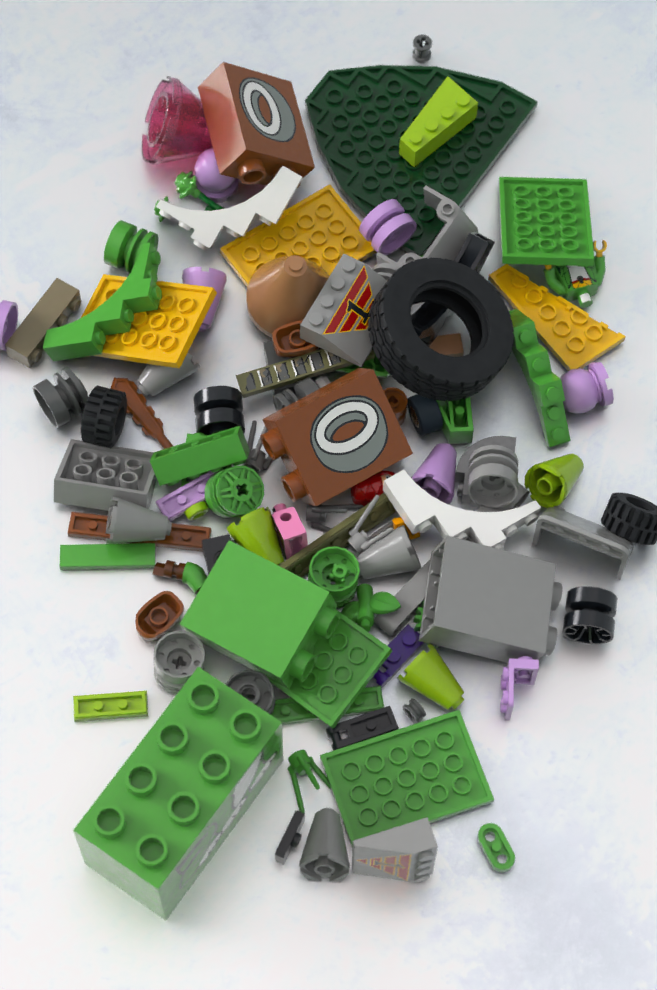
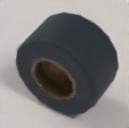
M418 394L407 399L411 421L420 436L443 428L442 414L436 400Z

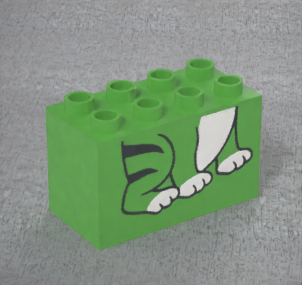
M197 667L73 829L84 863L166 921L283 762L282 722L200 667Z

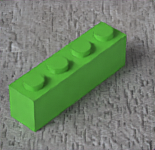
M237 426L153 452L150 463L159 485L167 484L171 486L187 477L194 479L210 470L211 472L220 471L226 465H240L248 458L250 449L241 426Z

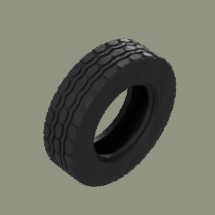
M422 258L403 265L387 280L370 307L368 315L370 317L368 319L369 337L381 365L399 384H402L413 393L429 399L457 401L461 400V398L466 399L477 394L501 371L512 352L514 330L510 318L511 315L503 298L495 290V287L482 275L470 267L453 260ZM420 302H432L453 311L463 321L468 330L471 341L470 354L452 357L440 354L428 347L420 339L413 327L411 320L412 305Z

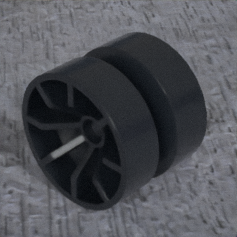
M212 386L204 388L194 395L196 433H203L208 436L237 426H241L243 433H245L242 393L238 389L230 386Z
M583 586L570 589L566 597L565 610L567 614L564 616L563 635L575 642L586 644H604L612 641L614 638L615 620L613 617L616 615L617 596L606 589Z

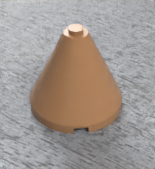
M297 255L280 257L265 263L254 273L247 288V310L251 320L261 332L272 338L274 330L278 327L305 318L330 276L318 264Z

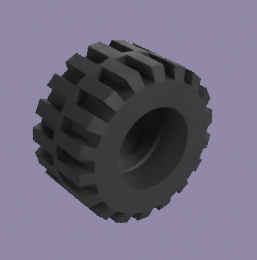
M98 385L94 387L88 396L82 415L81 438L83 442L110 449L117 443L127 412L125 392Z
M612 493L601 518V523L610 532L628 541L642 545H654L657 542V506L632 494Z

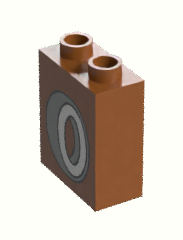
M222 62L198 86L220 175L240 179L244 184L267 186L282 166L303 178L315 168L291 81Z
M358 368L262 419L268 432L260 435L261 442L272 460L281 457L288 471V474L281 477V482L287 495L293 502L301 499L303 503L318 506L413 454L374 369Z

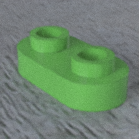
M494 823L484 824L479 829L477 836L479 845L494 870L498 872L509 871L515 862L514 851L498 825ZM490 834L494 836V840L487 841L485 836ZM502 856L506 859V862L501 864L497 858Z

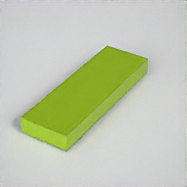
M147 691L73 696L75 722L148 717Z

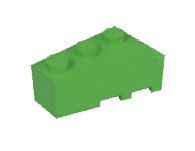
M470 397L466 399L461 398V400L457 401L436 400L443 419L442 431L448 444L472 443L474 429Z

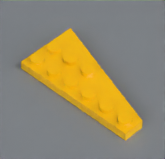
M508 264L489 274L488 280L513 309H518L534 321L537 336L567 371L583 369L625 341V335L612 331L602 321L600 323L589 317V313L561 296L556 297L548 292L549 289L543 285L538 286L529 280L528 276Z

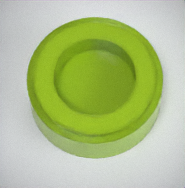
M201 501L189 507L184 513L189 521H194L204 516L209 508L205 501Z

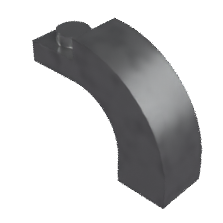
M488 437L477 441L463 453L455 473V482L459 483L458 495L462 496L461 504H471L468 494L469 459L471 454L478 448L487 445H501L515 453L516 437Z

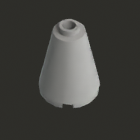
M189 352L180 369L147 364L137 379L139 383L137 388L145 396L150 394L153 397L193 374L201 367L198 362L193 365V356Z
M112 496L111 501L115 502V505L109 507L106 534H110V539H105L107 544L164 540L166 535L170 536L172 522L168 521V516Z
M404 525L397 527L356 557L360 568L359 576L362 575L364 579L421 569L420 561Z
M323 808L315 813L299 862L301 874L315 881H321V877H330L329 882L337 881L349 874L350 864L340 815L331 808Z

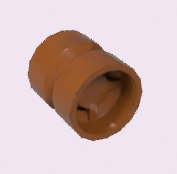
M386 388L383 391L401 426L406 419L407 396L398 388Z

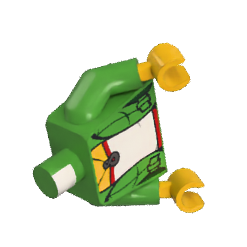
M602 240L603 246L600 250L596 248V241H593V250L596 252L594 266L544 265V274L548 287L569 302L578 300L581 308L591 306L593 304L591 296L596 294L597 288L602 285L605 275V256L603 252L607 248L606 241Z

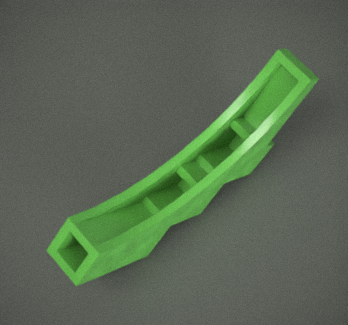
M151 243L142 244L138 259L131 273L121 287L107 301L79 320L46 331L43 350L53 361L100 355L106 342V335L130 332L131 323L134 320L133 313L158 310L162 291L156 282L161 257Z
M518 309L511 310L509 313L514 330L512 352L523 371L532 393L546 445L552 447L571 441L563 404L565 396L562 381L551 370L548 350L538 343L534 321Z

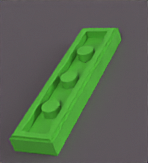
M155 543L60 545V570L154 568L156 565Z

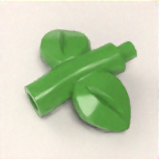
M360 584L356 589L358 601L346 604L341 613L369 632L370 627L374 624L375 614L381 615L397 611L401 608V605L392 594L382 591L373 594L371 585Z

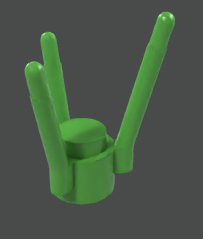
M299 750L289 756L290 766L287 769L292 778L299 810L305 814L296 774L298 773L299 776L307 774L314 787L318 790L320 785L311 771L313 769L328 788H330L327 777L315 764L313 758L308 756L306 750Z

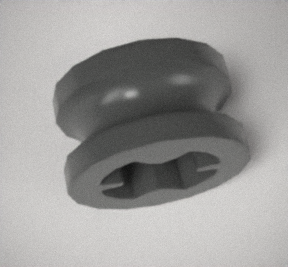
M412 698L409 700L410 704H404L402 708L406 715L414 723L419 722V717L426 716V712Z

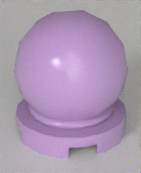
M213 148L202 152L198 156L194 167L195 176L197 177V189L215 203L225 202L228 197L237 193L239 179L220 175Z
M601 362L590 363L588 371L581 368L571 369L561 375L560 379L565 396V401H563L565 411L580 414L590 411L597 403L602 407L613 404V390L607 389L605 379L609 377Z

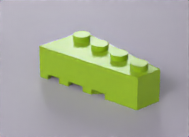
M447 76L400 138L399 154L415 167L477 117L478 102Z

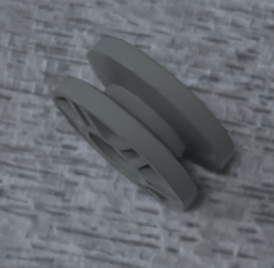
M253 670L240 671L231 676L225 684L243 697L248 694L254 695L255 699L251 701L270 715L273 713L276 704L273 685L262 673Z

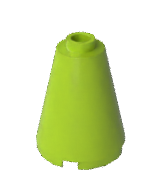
M567 454L535 464L528 469L525 475V488H529L532 494L530 495L533 501L536 500L540 506L545 508L558 506L564 502L583 472L584 464L581 458L575 454Z
M269 507L256 509L242 516L238 525L233 522L227 527V532L236 540L238 545L278 566L284 562Z
M430 643L427 646L430 651L427 653L423 650L404 670L407 675L403 677L400 674L397 679L448 710L452 707L455 710L464 701L462 697L464 691L436 648Z

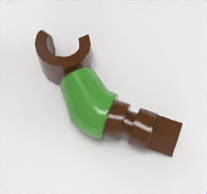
M167 560L166 564L156 563L153 575L171 579L175 576L177 580L187 584L195 594H198L207 578L203 568L192 562L176 565L175 561Z

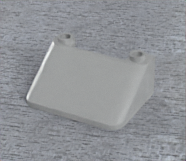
M560 506L549 507L539 516L532 545L537 546L543 530H547L622 560L616 579L619 580L623 575L635 545L634 542L610 532L606 527L566 512Z

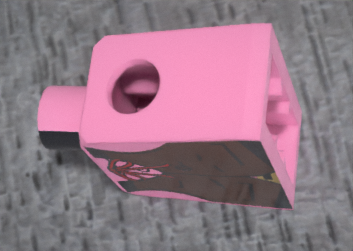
M280 503L273 507L272 519L280 548L286 561L305 548L308 543L306 530L295 507L287 508L285 504Z

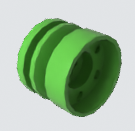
M120 220L113 227L104 251V263L118 269L125 266L126 272L131 273L138 259L142 244L151 243L157 251L158 234L151 231L148 233V230L143 228L138 231L137 226Z
M233 466L214 473L208 479L204 489L208 508L214 514L223 518H235L256 510L261 505L264 497V484L261 477L254 469L247 466Z
M338 546L326 547L319 550L312 557L308 581L329 591L337 604L335 609H340L350 603L355 597L360 574L359 562L355 555L345 548ZM336 563L350 570L346 575V582L344 583L337 582L329 577V574H332L333 565Z

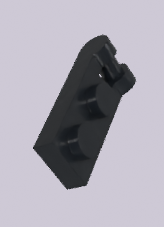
M387 706L338 723L333 729L328 727L325 731L333 742L331 746L334 751L398 730L399 727L391 707ZM346 731L348 738L342 739L340 734Z

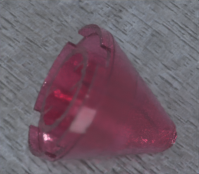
M167 76L169 81L162 79L153 94L145 118V122L149 123L147 135L142 134V157L145 162L154 165L197 157L206 149L213 148L201 99L179 79Z

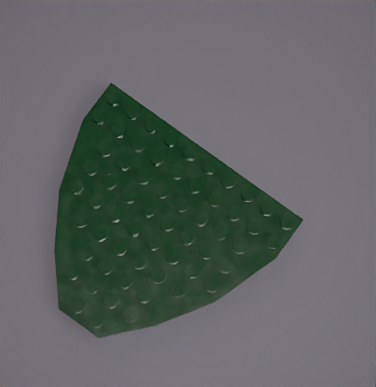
M375 65L329 70L305 99V107L317 147L342 194L364 218L379 204L390 199H396L404 208V213L409 214L417 224L413 236L401 249L419 256L426 253L446 224L438 218L435 209L425 204L423 191L425 185L451 199L461 207L538 104V101L501 81L436 66ZM448 76L478 102L477 117L418 165L413 167L399 154L400 138Z

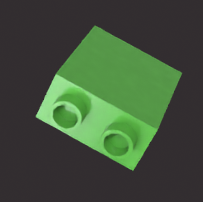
M229 540L180 625L186 632L195 635L203 644L290 689L295 678L303 682L310 675L316 662V655L310 653L319 636L325 639L331 637L339 623L341 614L335 610L337 604L329 591Z

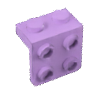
M521 656L518 659L509 658L507 667H503L501 689L505 690H503L500 712L505 713V720H510L514 706V684L534 685L539 670V660H534L529 656Z

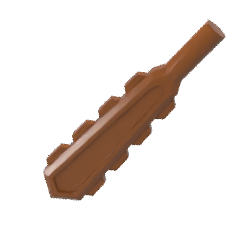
M114 378L110 389L126 393V413L133 416L132 420L134 423L141 425L142 432L146 436H151L157 440L164 449L173 447L164 435L162 421L160 418H155V411L151 406L146 405L147 400L143 394H138V388L135 383L129 381L128 378Z

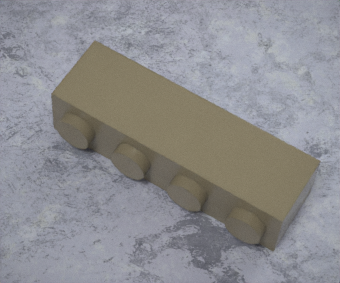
M56 278L5 344L7 356L28 368L37 363L44 351L43 345L46 331L66 325L73 311L76 312L81 306L79 290Z

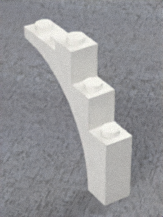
M282 166L274 179L261 192L247 201L230 208L198 211L178 207L163 199L159 200L156 207L160 209V215L169 220L172 217L180 221L178 225L186 230L195 229L191 235V238L195 240L194 245L203 250L206 247L211 249L224 226L227 227V233L238 238L239 235L245 236L257 214L260 215L259 220L270 226L272 222L277 224L303 177Z
M405 470L384 480L383 484L384 493L413 535L419 531L424 533L434 525L443 539L448 535L466 540L469 536L474 543L501 550L504 549L506 537L515 534L518 528L524 524L526 526L533 524L538 519L541 509L535 500L519 508L501 512L464 510L448 505L428 494L413 481Z

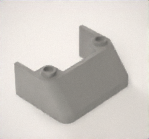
M425 185L423 188L425 204L436 210L438 218L446 223L423 257L415 253H406L398 262H395L378 252L376 254L377 264L390 263L402 267L411 261L422 258H441L454 261L469 233L478 232V228L454 201Z

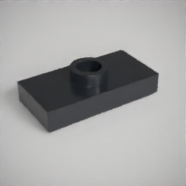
M298 810L295 811L275 852L276 862L284 865L292 847L297 848L302 834L299 832L305 822V814Z

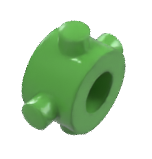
M337 563L334 564L332 574H329L330 579L333 578L341 583L346 582V575L350 572L349 568Z

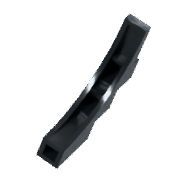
M476 231L470 232L454 261L480 273L495 242ZM425 302L411 315V320L417 335L426 344V342L430 343L436 339L446 317L452 316L454 312L440 304Z

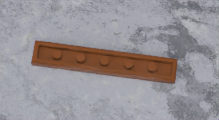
M71 512L68 536L104 541L107 538L110 539V534H106L108 516ZM172 523L170 536L166 535L164 540L130 542V544L155 543L156 547L203 552L202 540L211 538L212 529L210 527Z

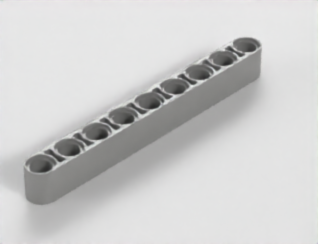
M518 482L517 497L512 503L499 508L481 506L477 512H501L518 508L526 500L530 491ZM468 536L466 540L473 542L471 538ZM430 560L394 596L399 601L401 608L388 614L376 615L374 623L389 636H396L416 615L417 608L421 607L425 600Z

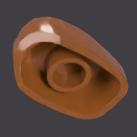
M303 320L285 324L274 330L272 341L278 356H301L320 348L300 338V324Z
M163 591L154 596L136 614L135 624L138 634L149 641H154L165 635L184 612L182 601L171 591Z

